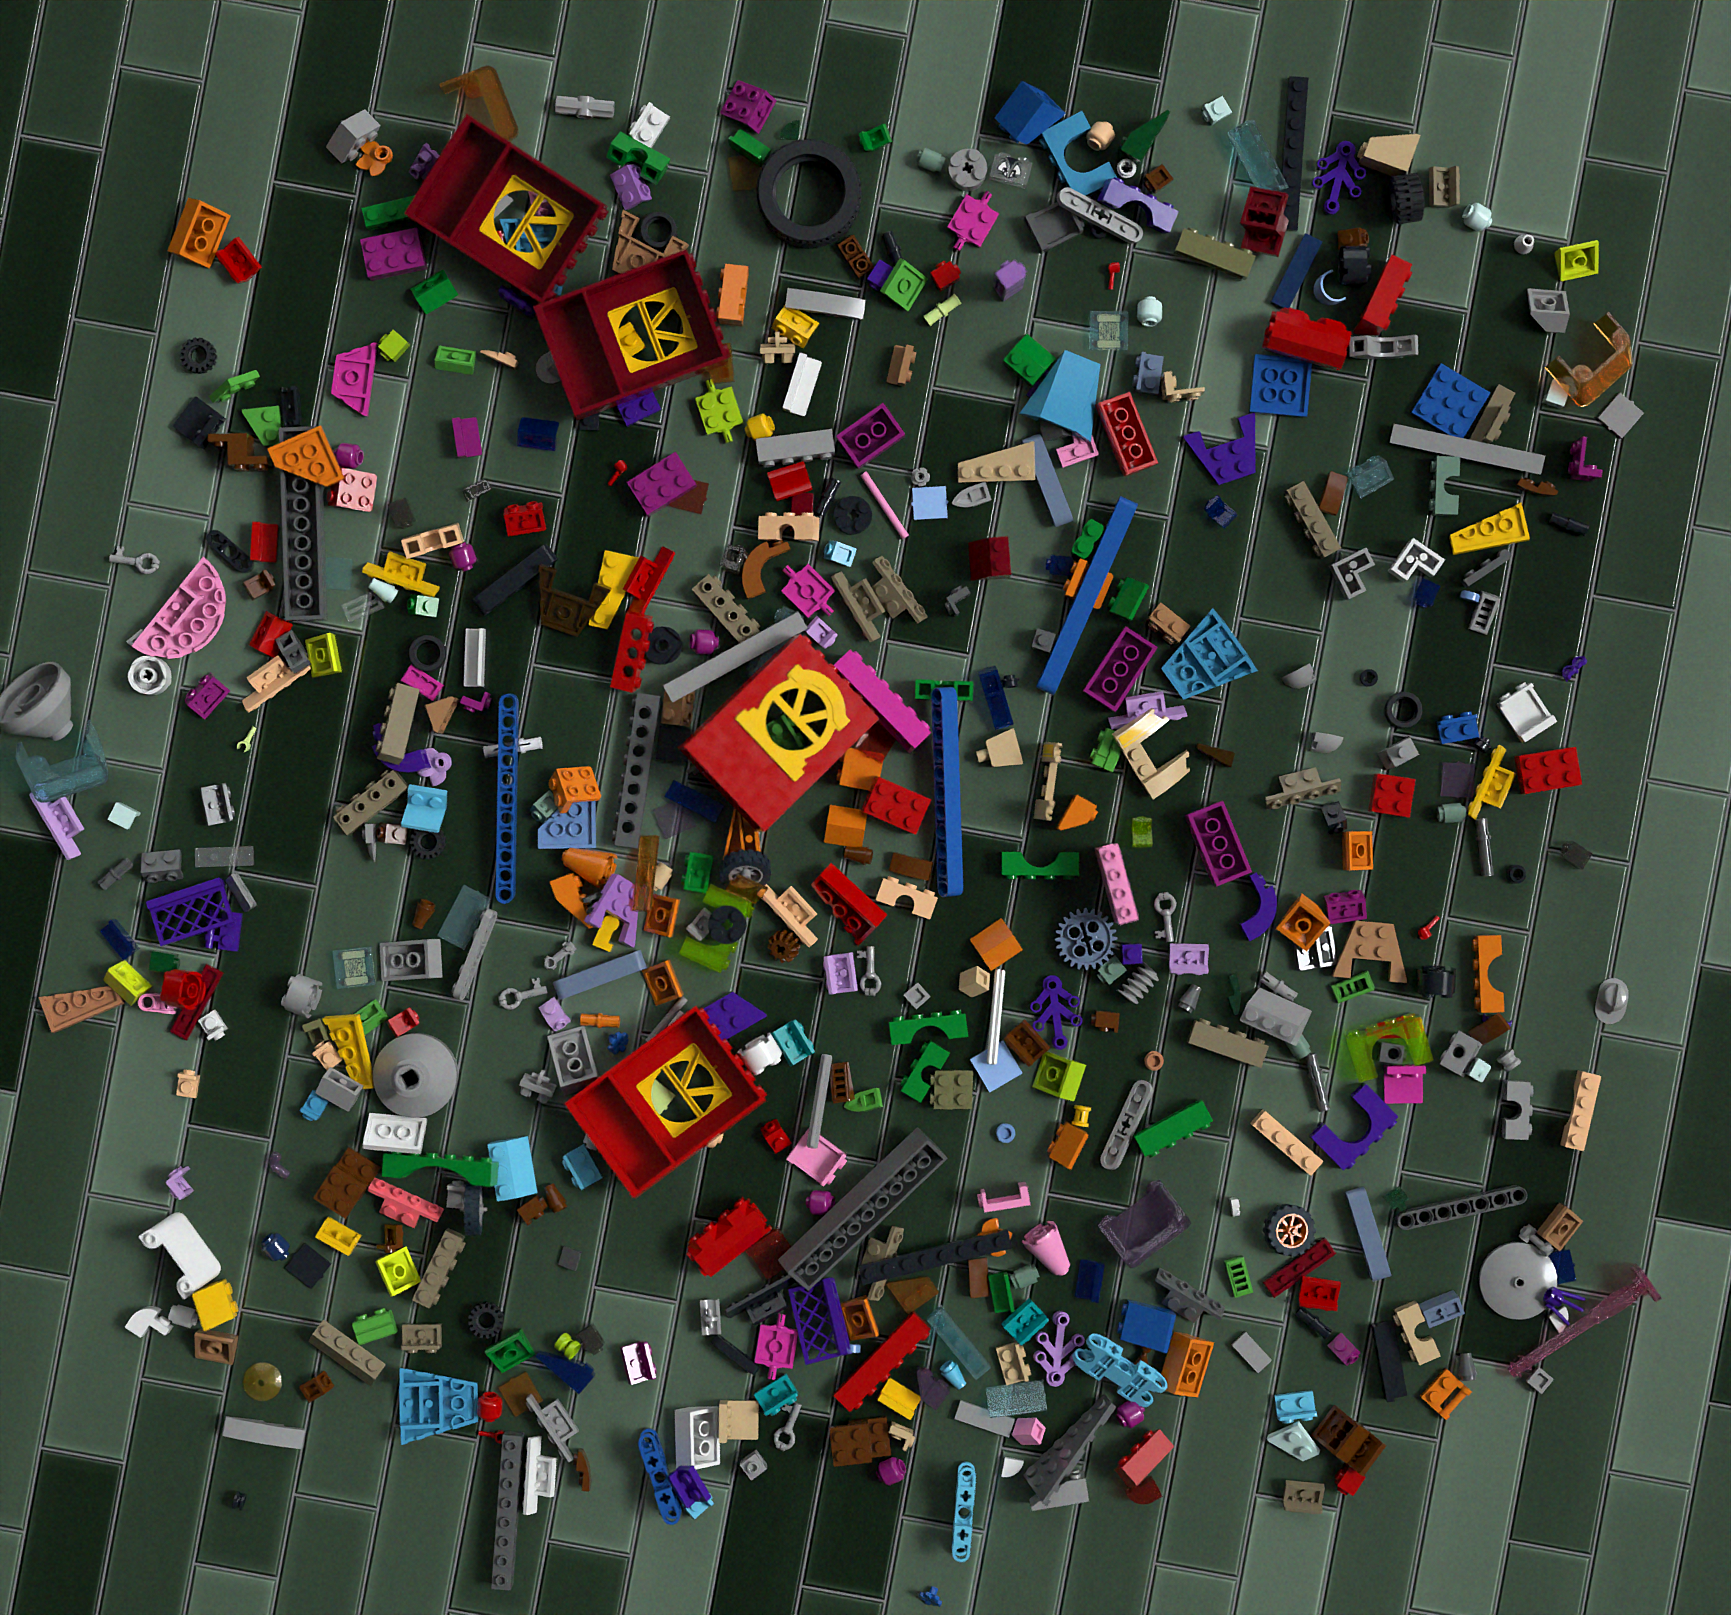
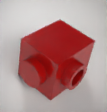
M943 261L936 265V269L930 273L932 280L939 292L960 281L959 275L961 271L951 261L947 263Z
M1346 1464L1343 1470L1339 1469L1335 1475V1483L1338 1486L1337 1490L1346 1496L1348 1493L1354 1496L1366 1476L1364 1475L1363 1477L1350 1465Z

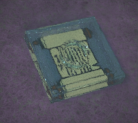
M1090 311L1089 350H1128V311Z
M372 946L333 951L337 989L376 985Z

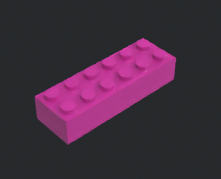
M849 650L834 664L838 670L837 674L841 678H846L851 684L850 688L863 696V702L876 710V716L879 718L877 721L910 754L931 733L929 725L923 720L920 721L916 717V712L911 707H906L902 703L903 699L897 693L893 694L888 689L890 687L888 683L883 679L880 680L875 675L876 671L870 665L866 666L861 661L863 660L856 651L852 652Z

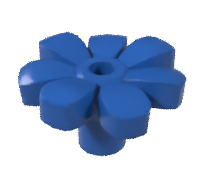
M625 1032L609 1035L610 1045L607 1049L614 1055L618 1054L619 1051H625L626 1047L624 1045L628 1044L629 1035Z
M931 1586L929 1592H920L918 1595L929 1606L932 1604L933 1606L940 1607L942 1604L939 1596L936 1595L938 1591L936 1587Z

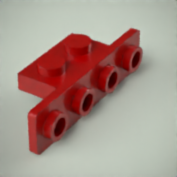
M663 546L654 562L640 555L623 587V590L635 596L627 612L645 613L648 604L675 556L674 551Z

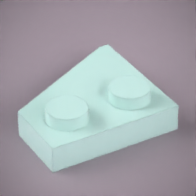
M1299 1421L1275 1431L1267 1437L1270 1443L1301 1461L1319 1455L1320 1452L1318 1446Z

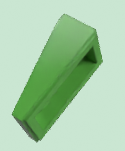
M1367 970L1333 984L1331 988L1339 1004L1371 992L1375 989V986ZM1362 978L1365 979V982L1367 984V987L1365 988L1361 981ZM1354 981H1357L1360 990H1356ZM1346 984L1350 985L1353 993H1349ZM1342 986L1346 996L1342 997L1338 987Z
M1241 1255L1224 1260L1234 1297L1237 1298L1253 1293L1244 1257ZM1241 1264V1267L1231 1270V1266ZM1240 1271H1243L1244 1273L1233 1277V1273H1237ZM1245 1278L1246 1280L1244 1282L1235 1284L1236 1280ZM1244 1285L1248 1287L1247 1289L1237 1291L1238 1287Z

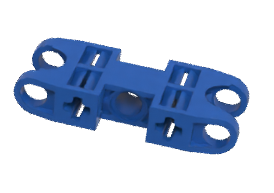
M646 1428L642 1431L639 1438V1449L647 1473H649L662 1518L665 1523L674 1525L680 1519L682 1506L678 1495L668 1480L670 1473L658 1434L654 1429ZM649 1437L652 1442H646L644 1438ZM662 1472L665 1475V1479L658 1480L655 1474ZM668 1511H675L676 1515H671Z

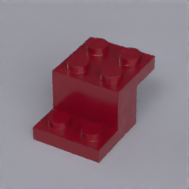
M1250 186L1240 224L1245 228L1241 249L1244 248L1253 253L1279 257L1289 222L1283 214L1289 196L1287 193Z

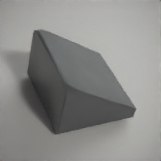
M564 1246L558 1265L576 1271L582 1251Z

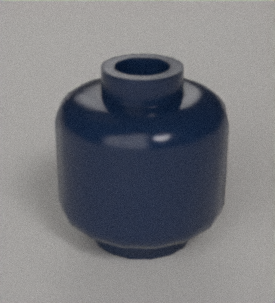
M270 1233L262 1240L261 1251L272 1262L277 1260L283 1261L289 1255L290 1244L279 1233Z

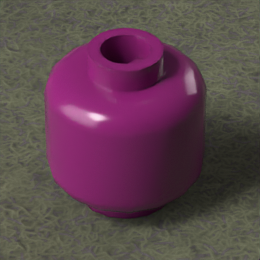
M341 443L334 450L339 467L356 469L363 462L364 453L357 444Z
M463 541L461 544L451 546L452 549L449 551V557L453 567L462 571L473 568L472 564L476 562L477 558L472 545L466 544Z
M696 629L690 635L689 646L695 654L710 655L715 648H718L719 641L712 630Z
M814 1190L811 1192L810 1197L806 1198V1208H809L812 1215L824 1216L835 1206V1197L829 1191Z
M1128 1400L1117 1408L1116 1419L1122 1427L1131 1429L1144 1420L1143 1412L1145 1409L1136 1402Z
M891 1457L879 1463L877 1477L880 1482L892 1485L904 1479L906 1466L901 1459Z

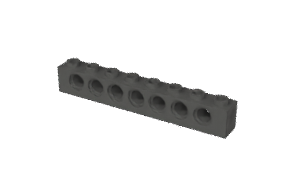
M637 693V697H633L632 708H635L634 716H630L629 727H632L631 735L628 734L626 746H629L628 754L625 753L623 765H626V772H622L621 784H624L623 792L619 791L618 803H621L620 811L617 810L615 815V822H618L617 830H613L612 841H615V845L639 848L661 696ZM643 708H647L650 711L647 719H642L639 715ZM640 727H644L647 730V735L644 738L637 736V730ZM637 746H642L644 749V754L641 757H636L634 754V749ZM634 765L641 767V773L638 776H634L631 773V768ZM631 784L638 786L639 790L635 795H631L628 791ZM628 803H633L636 807L633 814H628L625 810ZM625 822H630L633 825L630 833L623 831V824Z
M505 1431L502 1438L491 1589L511 1591L514 1583L525 1432Z

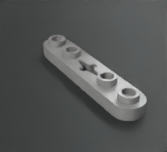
M1064 188L1057 194V202L1064 209L1127 243L1134 244L1141 240L1143 230L1135 222L1072 188ZM1101 212V213H1102L1101 216H1102L1103 218L1099 220V219H1098V216H1099V215L1096 214V213Z
M492 909L482 912L479 928L473 934L474 941L465 963L460 967L459 979L452 987L453 997L458 1000H463L468 993L497 919V912Z
M1139 1080L1133 1085L1101 1155L1100 1160L1104 1168L1114 1170L1121 1164L1151 1098L1153 1088L1149 1082ZM1128 1122L1130 1128L1125 1129L1123 1123Z

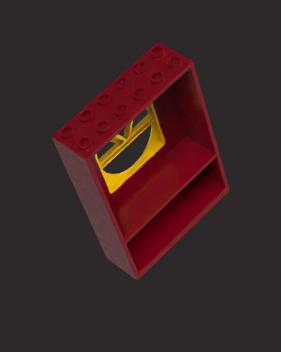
M466 114L404 214L540 303L555 299L557 287L563 286L567 279V276H565L567 271L573 270L578 262L576 257L579 253L583 254L588 246L586 241L589 236L593 238L598 230L596 225L600 220L603 221L609 211L606 210L608 208L606 204L472 116ZM526 190L537 193L538 195L510 240L505 244L499 237L494 225V212L497 204L504 196L514 191ZM544 199L550 203L556 214L555 217L534 215ZM529 224L556 225L557 231L552 242L542 249ZM523 232H525L534 250L531 253L520 252L514 249Z
M687 249L533 306L577 420L729 364L728 358L731 357L727 344H722L721 340L724 339L720 326H715L714 322L717 321L713 307H708L710 303L706 289H701L703 285L699 271L695 272L694 268L697 267L692 253L688 254ZM656 301L664 303V307L651 321L645 302ZM636 305L656 354L657 361L635 359L621 346L619 340L620 323L625 314ZM671 309H674L679 314L683 323V334L655 329ZM658 338L677 341L679 345L670 355L665 357Z

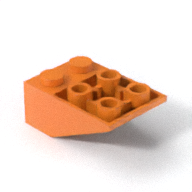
M571 873L550 881L556 900L589 929L593 926L584 922L586 916L591 915V913L587 914L586 912L588 910L587 905L590 902L583 903L582 900L588 896L586 893H582L580 887L583 886L580 876Z

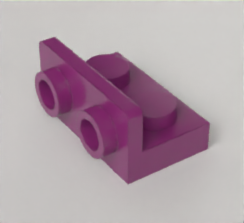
M210 672L199 680V685L195 689H191L187 693L185 702L203 719H206L228 695L230 689Z
M1350 890L1345 893H1331L1324 896L1327 919L1330 921V924L1367 919L1366 900L1362 890Z

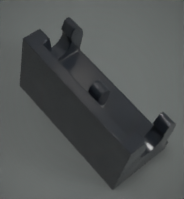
M290 386V388L281 387L280 399L283 428L303 427L300 389L297 386Z

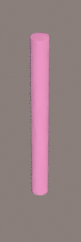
M865 472L860 475L901 538L905 539L908 537V533L869 474Z

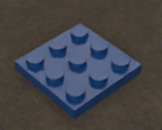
M1255 354L1249 412L1307 417L1312 363L1291 357Z
M1441 363L1411 414L1446 435L1464 438L1490 392Z

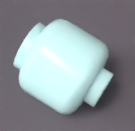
M1479 203L1468 205L1462 215L1464 224L1478 232L1484 228L1487 229L1492 223L1491 210Z
M1145 297L1137 305L1138 321L1147 327L1157 325L1162 319V303L1156 300L1155 297Z

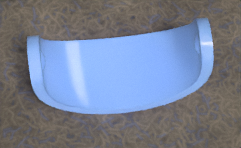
M1333 269L1321 275L1314 284L1316 299L1325 305H1335L1346 300V297L1333 299L1323 289V279L1326 275L1332 273Z

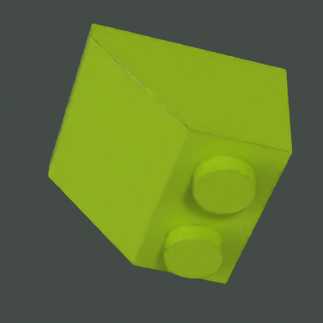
M1047 1051L1042 1056L1032 1087L1059 1098L1074 1101L1086 1065Z

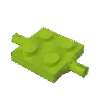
M713 379L707 380L705 383L709 392L695 398L706 435L722 433L725 443L732 442L730 430L735 426L743 424L732 386L720 390L715 388Z

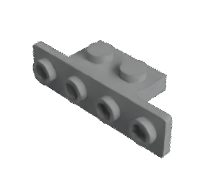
M529 1394L526 1398L527 1407L531 1412L534 1411L537 1414L538 1423L542 1428L545 1427L549 1432L547 1434L548 1438L553 1444H557L560 1456L564 1460L567 1459L568 1462L572 1461L574 1456L564 1441L579 1432V1429L558 1398L542 1409L533 1395Z

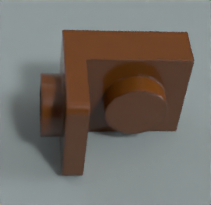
M323 1371L300 1385L299 1388L308 1403L334 1388V1384L327 1373Z

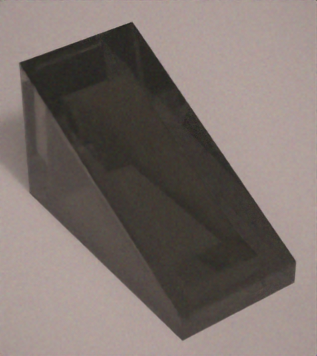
M487 479L466 487L462 492L467 502L492 489Z

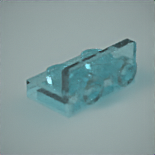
M1380 455L1370 457L1367 462L1353 467L1350 472L1346 473L1360 498L1394 480L1386 460Z

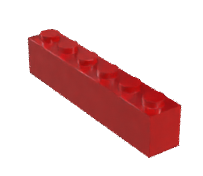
M913 1311L834 1392L833 1396L849 1412L853 1409L857 1410L863 1404L862 1399L866 1395L871 1396L877 1388L875 1386L880 1381L882 1383L886 1381L890 1376L889 1372L892 1368L897 1369L904 1361L902 1358L906 1354L911 1355L917 1348L916 1344L920 1340L923 1342L930 1335V1326Z

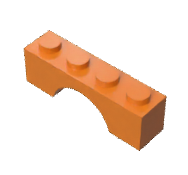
M1475 935V940H1472V950L1475 951L1473 970H1476L1473 986L1474 990H1477V997L1474 998L1475 1009H1478L1479 1013L1504 1012V993L1492 987L1487 975L1488 967L1492 960L1502 955L1501 935Z

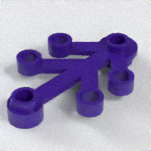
M1349 141L1339 143L1335 153L1327 158L1319 159L1316 164L1319 170L1324 171L1329 164L1339 160L1338 167L1321 177H1315L1312 181L1313 188L1320 189L1325 183L1335 178L1330 199L1323 205V210L1327 215H1334L1339 210L1337 199L1342 180L1348 188L1351 198L1356 199L1361 195V188L1355 186L1345 168L1348 162L1357 180H1362L1366 176V170L1360 167L1354 158L1355 146ZM1347 147L1349 149V153H1344L1343 148ZM1324 161L1326 167H1321L1319 162ZM1357 171H1362L1363 176H1357ZM1315 180H1320L1321 185H1315ZM1352 190H1358V195H1353ZM1329 203L1335 204V209H1330Z
M1050 975L1043 981L1044 990L1036 1001L1030 1004V1009L1037 1013L1041 1011L1042 1003L1050 995L1051 1003L1040 1018L1033 1022V1029L1038 1032L1042 1031L1044 1024L1052 1015L1055 1031L1052 1045L1056 1049L1062 1050L1067 1046L1068 1041L1062 1032L1060 1013L1068 1018L1071 1024L1076 1027L1082 1024V1018L1058 1002V994L1066 999L1071 1007L1079 1006L1080 1000L1077 996H1072L1062 988V982L1057 976ZM1052 981L1056 983V987L1053 989L1049 987V983ZM1072 998L1077 999L1076 1005L1070 1003ZM1034 1003L1039 1004L1038 1010L1032 1008ZM1075 1017L1080 1018V1022L1078 1024L1073 1023V1019ZM1037 1022L1042 1023V1027L1040 1029L1035 1028V1024ZM1058 1039H1063L1064 1043L1063 1045L1059 1046L1057 1045L1056 1041Z

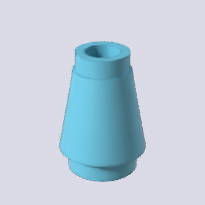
M949 1360L940 1367L941 1375L956 1387L957 1390L965 1386L966 1382L957 1363Z

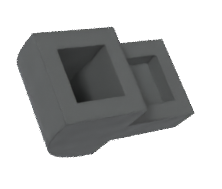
M292 630L275 639L294 674L311 664L306 650Z

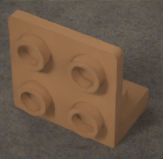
M1161 602L1146 620L1149 623L1147 626L1151 630L1161 632L1164 635L1162 638L1169 644L1174 643L1175 645L1181 641L1182 636L1191 627Z

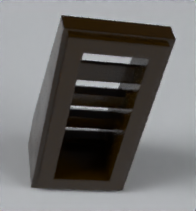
M1200 743L1195 745L1198 751L1226 767H1232L1234 752Z

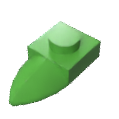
M873 1088L859 1092L854 1095V1100L848 1101L844 1105V1108L856 1112H867L881 1108L883 1104L880 1089Z

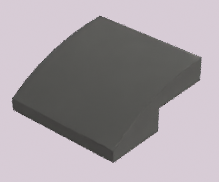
M1327 927L1307 952L1292 941L1297 971L1337 965L1332 927Z

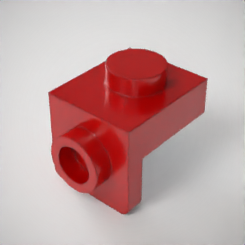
M410 1007L386 1021L396 1038L420 1024L417 1013Z
M777 1119L767 1122L761 1127L764 1138L775 1153L792 1144Z

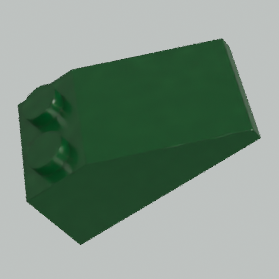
M1164 111L1130 133L1128 138L1124 136L1117 149L1119 151L1118 158L1121 160L1131 159L1135 163L1136 169H1138L1166 123L1170 111Z

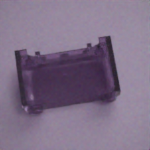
M1160 1179L1148 1184L1147 1195L1118 1217L1108 1215L1098 1225L1129 1268H1134L1191 1225L1190 1219Z

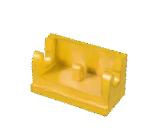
M328 1216L315 1237L349 1256L362 1235Z

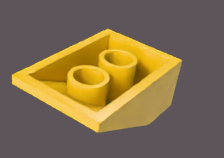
M226 1279L205 1285L192 1294L203 1331L209 1330L237 1316L238 1306L236 1301L232 1300V1287L230 1283H227Z

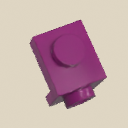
M485 692L481 702L463 696L460 703L464 704V709L475 712V709L484 712L485 708H489L492 698H489L490 693Z
M1342 1333L1327 1345L1346 1366L1353 1364L1359 1358V1350Z

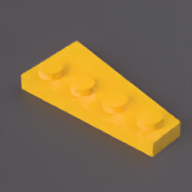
M1522 502L1451 534L1449 538L1453 555L1529 541L1530 537Z
M605 550L598 583L612 589L591 617L589 626L608 630L626 594L623 587L639 559L638 557Z
M360 1014L325 1016L322 1020L329 1027V1035L332 1041L335 1040L339 1048V1056L344 1059L347 1065L345 1068L350 1078L362 1084V1089L374 1088L373 1070Z

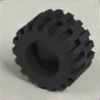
M1416 173L1396 175L1390 179L1389 202L1396 224L1422 221L1424 215V194L1420 178Z

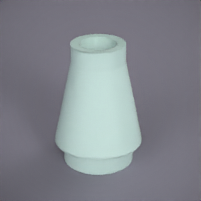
M375 578L368 585L369 589L384 602L387 601L388 603L393 601L398 592L395 586Z

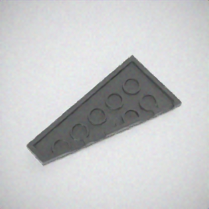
M1105 1394L1074 1425L1069 1427L1067 1432L1060 1439L1056 1440L1054 1445L1047 1452L1043 1453L1023 1474L1046 1507L1051 1502L1049 1498L1054 1491L1057 1493L1061 1486L1059 1484L1063 1477L1069 1476L1085 1453L1084 1447L1088 1441L1092 1443L1094 1440L1095 1431L1106 1423L1115 1410L1116 1406Z

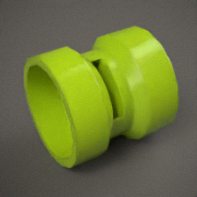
M564 1333L557 1340L554 1348L562 1351L564 1356L570 1360L578 1353L581 1344L578 1341H573L568 1333Z

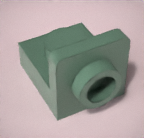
M549 790L530 809L532 817L542 824L558 809L554 803L553 793Z
M1114 955L1103 966L1097 968L1099 972L1097 976L1103 984L1107 982L1110 985L1127 970Z

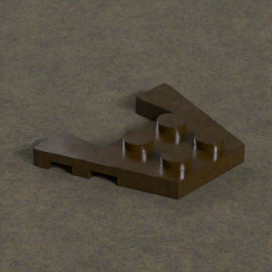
M540 564L541 625L577 637L612 588L595 582L590 599L586 600L552 588L557 569Z

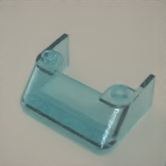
M91 719L87 720L85 735L87 739L83 743L84 755L49 766L47 760L42 756L28 757L22 743H17L15 758L37 801L41 803L50 802L103 785L107 782L109 771L103 746Z

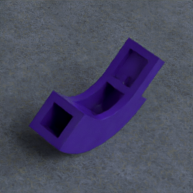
M382 723L373 725V736L376 741H381L382 734H380ZM376 745L372 746V748L377 756L378 752L375 751ZM421 749L404 754V758L399 765L380 760L389 768L400 772L415 773L431 768L426 750Z
M1253 872L1248 877L1258 895V908L1253 916L1239 923L1247 941L1259 937L1269 928L1274 920L1277 909V898L1273 886L1270 885L1265 888L1266 882L1261 874L1258 875L1257 872Z

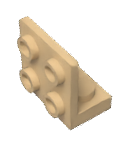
M1172 371L1164 372L1160 379L1163 400H1168V403L1179 402L1181 398H1187V401L1197 400L1205 392L1204 387L1174 390L1177 385L1176 377L1172 376Z
M720 1400L719 1443H727V1439H758V1401Z

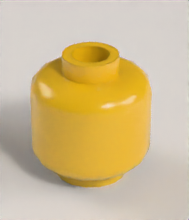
M765 414L749 418L747 420V427H745L747 436L751 437L754 441L759 438L771 437L775 430L773 420Z

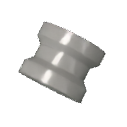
M1513 1049L1505 1051L1496 1059L1498 1063L1503 1065L1505 1072L1514 1069L1521 1063V1060L1515 1057Z

